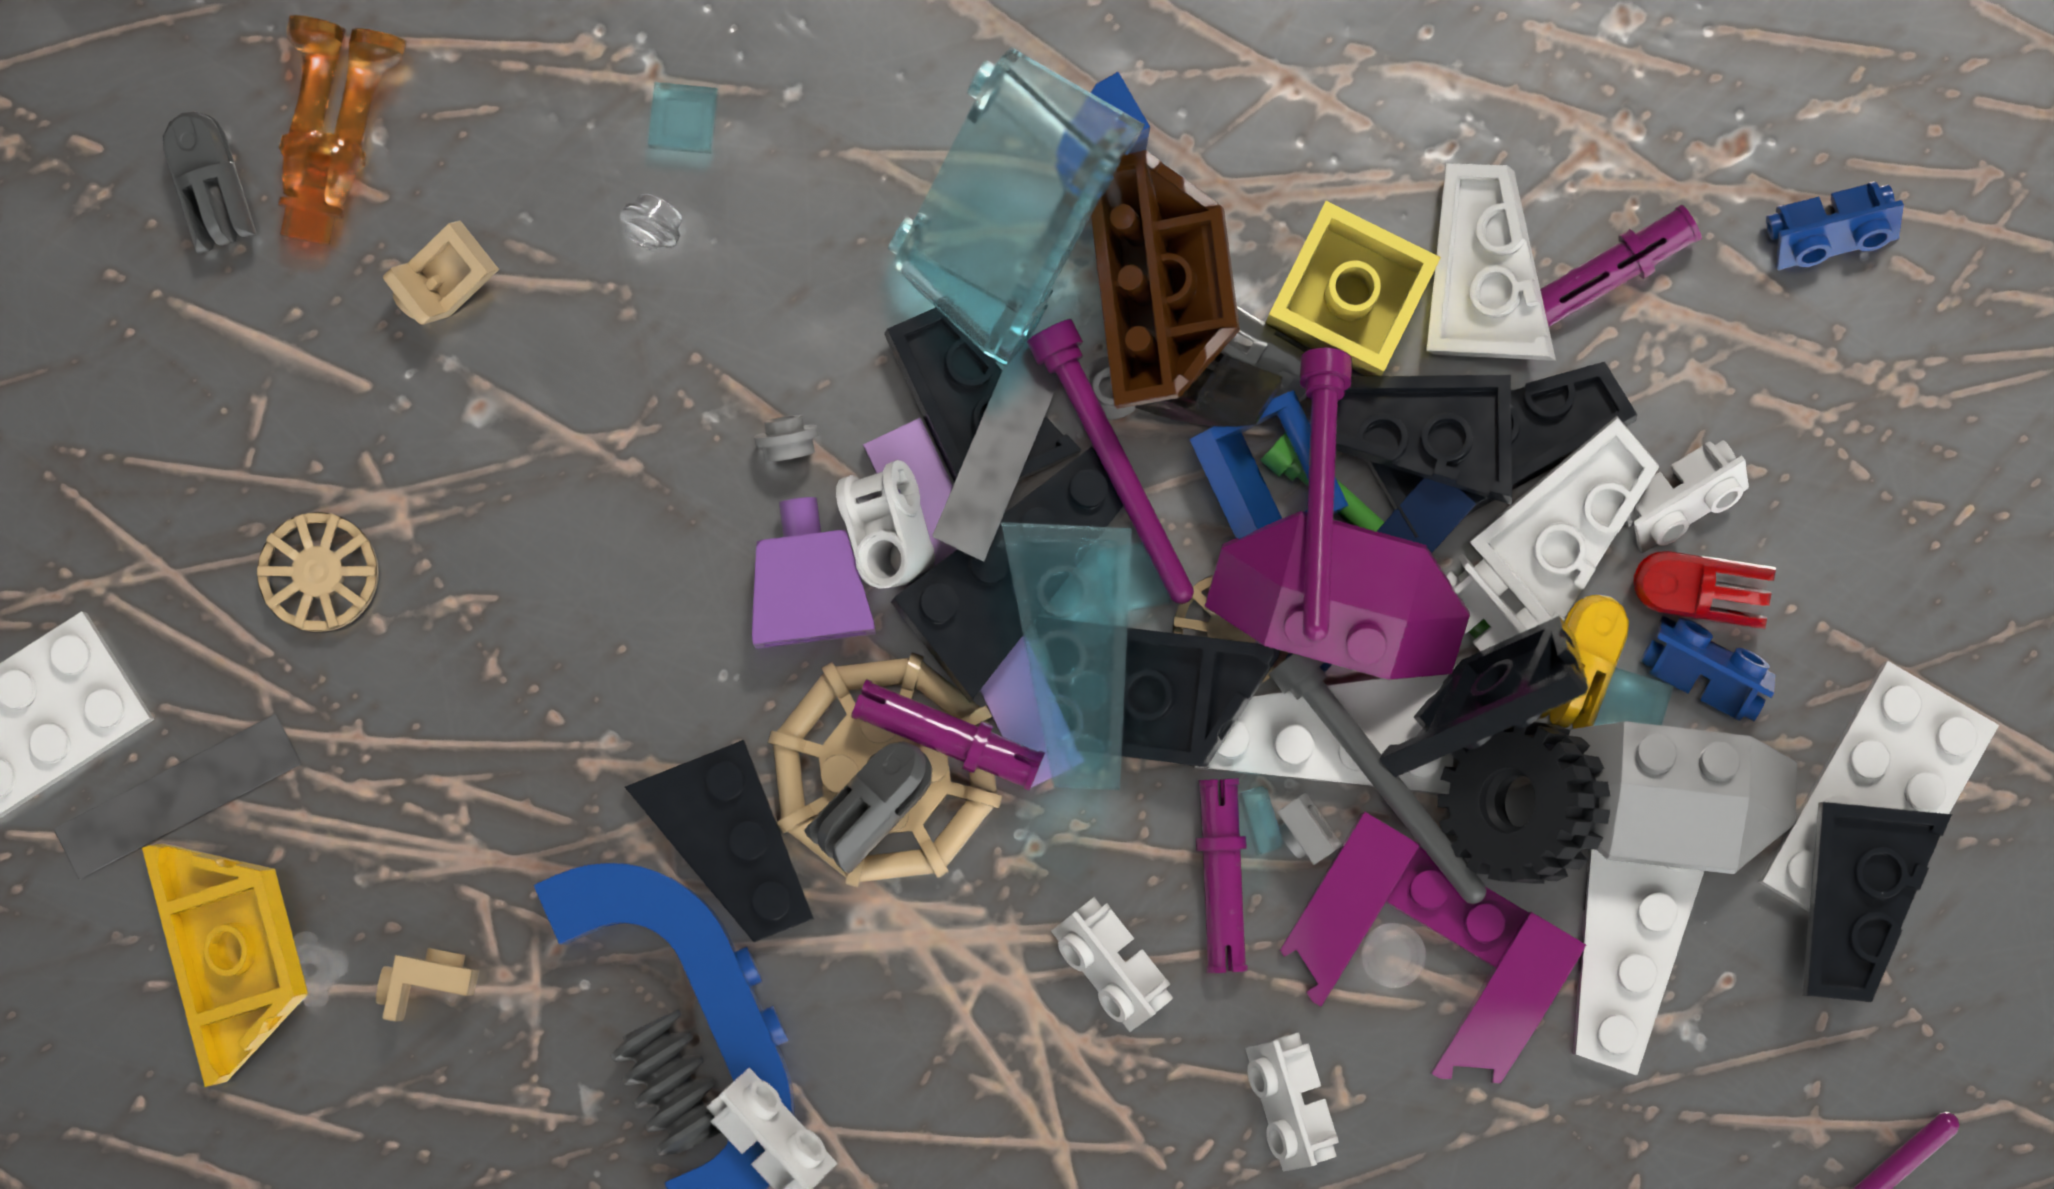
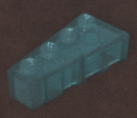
M1001 522L1000 528L1052 786L1120 790L1132 528Z

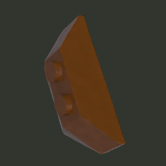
M1147 150L1094 160L1085 165L1114 406L1117 409L1180 398L1240 331L1224 208L1188 180L1163 164Z

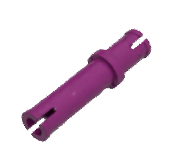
M1679 205L1671 213L1636 233L1631 229L1625 231L1618 236L1619 243L1542 287L1540 290L1548 327L1586 305L1593 303L1598 298L1637 275L1645 279L1655 273L1654 265L1691 243L1700 241L1702 239L1701 232L1686 207ZM1659 240L1658 243L1646 249V247ZM1627 258H1629L1626 262H1624V263H1622L1621 265L1617 266L1620 262H1622V261L1626 260ZM1602 274L1599 278L1593 280L1592 282L1588 283L1587 285L1583 286L1582 288L1576 290L1575 292L1571 293L1570 295H1568V296H1566V297H1564L1563 299L1560 300V298L1563 297L1564 295L1568 294L1569 292L1573 291L1574 289L1580 287L1581 285L1585 284L1586 282H1588V281L1592 280L1593 278L1597 277L1598 275Z
M868 679L864 682L861 695L859 694L851 714V718L855 720L860 719L964 762L962 769L974 773L976 768L1020 785L1030 791L1045 754L1043 751H1036L991 732L993 726L981 721L978 727L878 686Z
M1239 778L1219 779L1220 805L1218 801V779L1198 780V786H1200L1202 838H1196V851H1203L1208 962L1206 973H1226V946L1228 971L1245 972L1248 971V965L1246 964L1241 849H1247L1246 836H1240Z

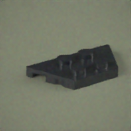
M1557 616L1461 660L1453 669L1452 674H1449L1443 681L1440 689L1413 716L1423 729L1416 737L1401 744L1389 745L1380 757L1381 762L1394 777H1397L1464 747L1467 750L1476 749L1498 732L1512 726L1518 729L1524 728L1536 721L1542 713L1585 695L1589 687L1575 634L1561 617Z
M1037 617L1035 624L1038 636L1044 638L1055 671L1052 677L1059 698L1066 703L1069 712L1068 724L1077 751L1207 767L1280 654L1279 649L1251 642Z

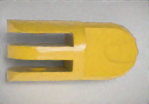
M1590 595L1580 599L1575 603L1565 619L1566 625L1575 634L1589 687L1587 693L1542 713L1539 717L1540 719L1550 714V721L1564 728L1569 727L1571 724L1573 729L1594 725L1628 637L1629 619L1624 607L1612 597L1605 595Z

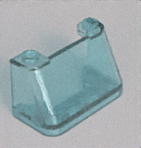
M1012 47L1005 52L996 65L985 60L977 71L967 91V94L975 98V101L915 219L912 220L906 217L902 221L888 247V250L897 254L893 262V268L980 351L1006 367L1039 325L1049 306L1047 302L1053 293L1052 288L1099 199L1113 181V175L1121 162V157L1131 152L1145 126L1142 122Z

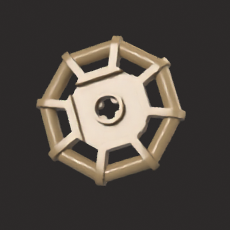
M912 652L910 658L834 666L833 662H830L821 667L824 673L777 732L771 731L767 743L773 745L781 819L776 823L782 834L789 832L846 878L845 884L858 887L860 882L933 873L936 874L937 878L949 872L947 869L948 864L993 808L999 809L1003 796L997 794L995 775L976 768L974 773L969 772L970 786L951 782L947 755L860 719L855 720L851 718L855 702L848 690L862 689L865 680L868 679L878 686L902 684L900 695L913 699L915 689H918L951 716L978 727L981 721L989 724V719L993 716L988 706L981 708L973 700L969 703L959 689L923 662L924 656ZM838 697L847 715L823 745L804 740V737L835 698ZM903 741L917 746L926 754L933 768L932 783L925 795L888 834L912 832L921 849L867 855L851 873L844 872L835 863L834 859L828 857L819 845L813 843L806 836L805 828L813 820L812 818L816 817L879 750L890 743ZM799 753L819 758L823 797L806 806ZM950 795L966 800L935 841L932 842L923 825L944 798Z

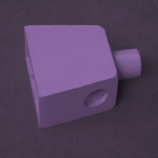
M816 497L795 498L779 502L783 537L759 540L756 544L752 641L755 648L762 649L876 634L874 619L860 574L856 568V560L847 531L821 532Z

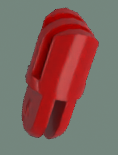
M1661 551L1650 554L1639 563L1633 576L1634 590L1645 606L1660 613L1765 630L1767 617L1712 607L1711 605L1713 599H1720L1752 605L1770 606L1772 592L1716 581V573L1774 581L1776 567L1702 555Z

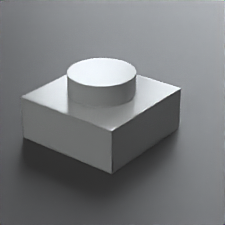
M1306 792L1278 811V814L1284 821L1283 824L1278 826L1279 833L1297 858L1300 859L1307 854L1313 865H1315L1342 845Z

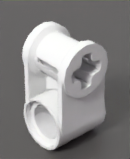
M892 461L885 465L882 472L861 479L850 475L838 481L836 486L838 508L846 523L856 559V568L866 583L876 588L911 585L933 568L935 562L934 547L930 541L920 505L919 487L914 474L904 461ZM882 494L881 497L874 499L875 496ZM893 544L901 554V565L898 571L893 568L890 562V551Z

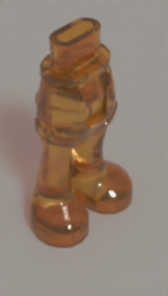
M289 15L286 29L287 40L301 54L302 77L289 132L282 135L281 143L278 146L283 155V194L288 196L279 197L278 205L285 208L280 235L330 245L335 219H344L345 211L341 207L344 206L350 194L358 171L366 165L367 154L363 151L369 112L382 75L401 63L405 55L407 41L400 37L363 28L351 30L347 76L334 134L323 132L329 97L337 65L343 53L347 31L340 25L326 20L302 15Z

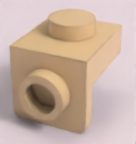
M460 220L448 223L408 263L392 267L383 275V279L393 291V299L400 310L407 316L415 319L419 324L424 325L450 317L499 268Z
M427 948L425 960L395 955L393 967L384 966L381 971L376 992V1004L385 1005L383 1019L395 1022L403 1021L411 985L474 996L479 970L463 967L466 956L464 954Z

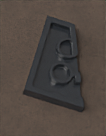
M942 304L887 328L884 335L955 483L1002 369L996 364L997 359L945 304ZM1045 416L1018 481L1078 455L1082 449L1067 433L1063 435Z

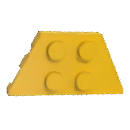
M169 844L149 845L143 847L142 851L204 1086L208 1087L225 1083L308 995L276 871L273 868Z

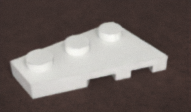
M1446 163L1437 256L1441 258L1434 275L1427 351L1434 355L1556 361L1514 170L1507 165Z
M1616 416L1470 539V543L1540 624L1557 616H1560L1564 621L1578 595L1595 572L1596 566L1617 532L1619 533L1655 475L1659 464L1619 417Z

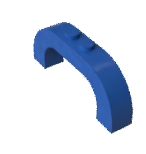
M619 863L591 864L573 868L533 885L558 943L561 945H567L600 929L616 924H637L663 937L672 946L682 963L733 1081L750 1067L761 1081L768 1083L776 1090L783 1105L793 1115L795 1114L791 1077L778 1046L789 1041L783 1024L774 1006L763 1010L752 986L763 981L748 947L736 951L725 926L701 897L679 881L662 873L640 866ZM728 1141L722 1151L709 1162L664 1183L666 1189H768L771 1186L751 1165L765 1151L758 1141L743 1154Z

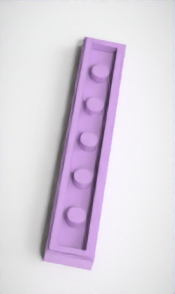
M920 417L863 444V447L876 473L882 472L886 464L896 460L904 461L911 469L919 487L920 505L930 541L934 547L935 562L933 567H935L957 550L932 537L953 484ZM1023 634L981 688L980 692L1002 737L1036 751L1045 752L1031 786L1032 788L1085 763L1081 752L1077 751L1072 733Z

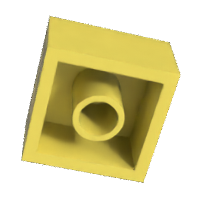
M1325 201L1267 317L1266 323L1310 349L1335 348L1348 353L1352 358V370L1364 376H1382L1441 257Z

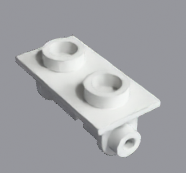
M1724 440L1716 445L1708 441L1700 448L1671 465L1672 471L1682 483L1681 485L1673 489L1661 472L1655 474L1624 523L1628 528L1634 525L1639 551L1644 553L1657 544L1659 546L1671 544L1679 539L1687 531L1689 525L1711 511L1719 513L1733 506L1741 498L1743 492L1749 488L1746 461L1741 455L1736 458L1732 449Z
M1461 554L1458 558L1466 570L1458 577L1451 570L1445 573L1459 599H1462L1470 612L1465 634L1483 619L1490 625L1486 631L1473 641L1480 651L1540 625L1526 607L1515 614L1500 595L1508 587L1484 559L1474 567L1466 556Z
M1093 897L1051 930L1059 941V950L1067 963L1086 975L1099 992L1098 998L1106 1013L1114 1020L1122 1022L1129 1032L1151 1018L1173 999L1166 989L1170 985L1169 981L1163 976L1143 949L1126 962L1118 954V951L1134 940V937L1112 911L1108 903L1102 907L1096 898Z
M1298 1032L1277 1038L1271 1042L1245 1048L1249 1059L1247 1068L1248 1079L1255 1094L1261 1098L1268 1121L1266 1130L1267 1141L1274 1156L1280 1160L1283 1172L1317 1165L1318 1162L1337 1157L1333 1144L1338 1143L1339 1140L1326 1100L1321 1099L1304 1105L1301 1095L1302 1092L1321 1087L1309 1043L1302 1044Z
M750 1067L707 1106V1109L715 1116L710 1122L727 1137L741 1154L756 1141L764 1147L765 1151L751 1165L773 1189H813L838 1164L828 1154L821 1139L812 1131L805 1129L783 1105L776 1090L768 1083L761 1081Z

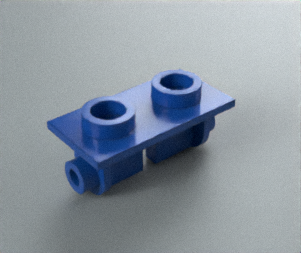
M1874 181L1831 193V203L1835 210L1834 214L1826 215L1819 196L1777 206L1775 214L1766 216V226L1772 240L1778 239L1777 270L1796 265L1801 267L1815 266L1831 256L1858 249L1861 251H1873L1885 246L1890 241L1899 239L1904 209L1903 201H1895L1889 184L1879 187L1877 182Z
M1662 616L1659 622L1657 638L1662 640L1663 644L1651 640L1640 660L1641 663L1650 667L1648 674L1688 694L1700 674L1709 678L1710 680L1702 692L1700 700L1738 721L1746 717L1754 722L1766 701L1757 693L1760 692L1772 698L1775 692L1776 675L1768 671L1770 665L1763 658L1744 648H1736L1732 652L1711 641L1713 635L1706 628L1686 618H1679L1675 622Z

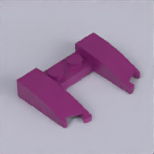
M1367 812L1361 813L1279 951L1285 957L1297 950L1318 983L1307 990L1306 993L1313 1003L1322 1007L1384 904L1387 903L1493 967L1430 1073L1440 1079H1452L1453 1066L1492 1069L1491 1083H1501L1539 1025L1587 945L1533 912H1527L1487 887L1486 895L1482 901L1475 904L1466 902L1426 851L1419 847L1420 844Z

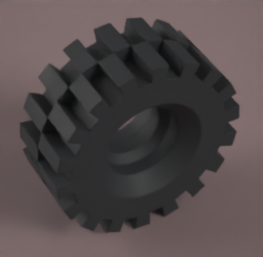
M1533 722L1524 728L1518 729L1512 726L1498 732L1476 749L1467 750L1464 747L1451 753L1460 762L1456 768L1444 766L1440 780L1450 782L1449 794L1438 793L1437 807L1449 808L1450 818L1439 822L1445 835L1457 836L1458 840L1451 847L1457 858H1470L1466 865L1468 869L1476 874H1487L1488 879L1496 881L1545 884L1544 880L1559 881L1568 877L1566 869L1579 870L1589 861L1581 851L1582 849L1597 850L1604 838L1593 831L1596 823L1608 824L1610 810L1599 809V797L1611 795L1608 782L1596 781L1594 774L1603 770L1604 767L1599 757L1583 755L1590 745L1582 737L1569 736L1571 730L1559 725ZM1525 776L1530 779L1534 787L1535 808L1530 820L1524 826L1517 827L1510 822L1507 816L1505 806L1506 794L1516 777Z

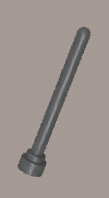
M1292 654L1273 669L1269 676L1284 694L1290 691L1297 700L1301 697L1306 700L1460 896L1471 904L1482 901L1486 895L1485 884L1476 873L1466 867L1468 863L1463 857L1457 858L1454 855L1451 841L1400 777H1394L1381 762V753L1323 682L1327 675L1320 666L1324 662Z

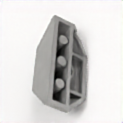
M1627 721L1570 729L1569 736L1582 737L1590 745L1583 755L1599 757L1604 767L1603 770L1594 775L1596 781L1608 782L1611 796L1599 797V809L1610 810L1608 824L1596 823L1593 832L1604 837L1597 851L1607 860L1734 874L1796 823L1797 762L1752 736Z

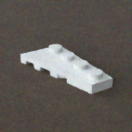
M1449 674L1393 680L1379 678L1329 685L1327 687L1382 755L1389 745L1401 744L1416 737L1423 729L1413 716L1440 689L1443 681ZM1290 691L1285 694L1280 692L1253 696L1207 767L1194 766L1196 769L1374 787L1303 697L1297 700ZM1450 753L1399 777L1410 791L1449 794L1451 783L1440 780L1444 766L1453 767L1454 756Z
M1588 849L1585 910H1583L1582 922L1583 943L1587 946L1582 952L1581 971H1579L1573 1054L1632 1075H1637L1704 871L1607 860L1597 850Z

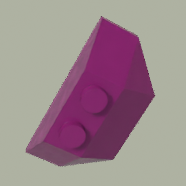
M1299 511L1261 527L1240 539L1235 538L1222 544L1205 601V607L1262 645L1388 680L1452 674L1469 621L1470 612L1462 599H1459L1447 576L1426 545L1333 520L1329 632L1324 640L1311 642L1303 634L1307 512Z

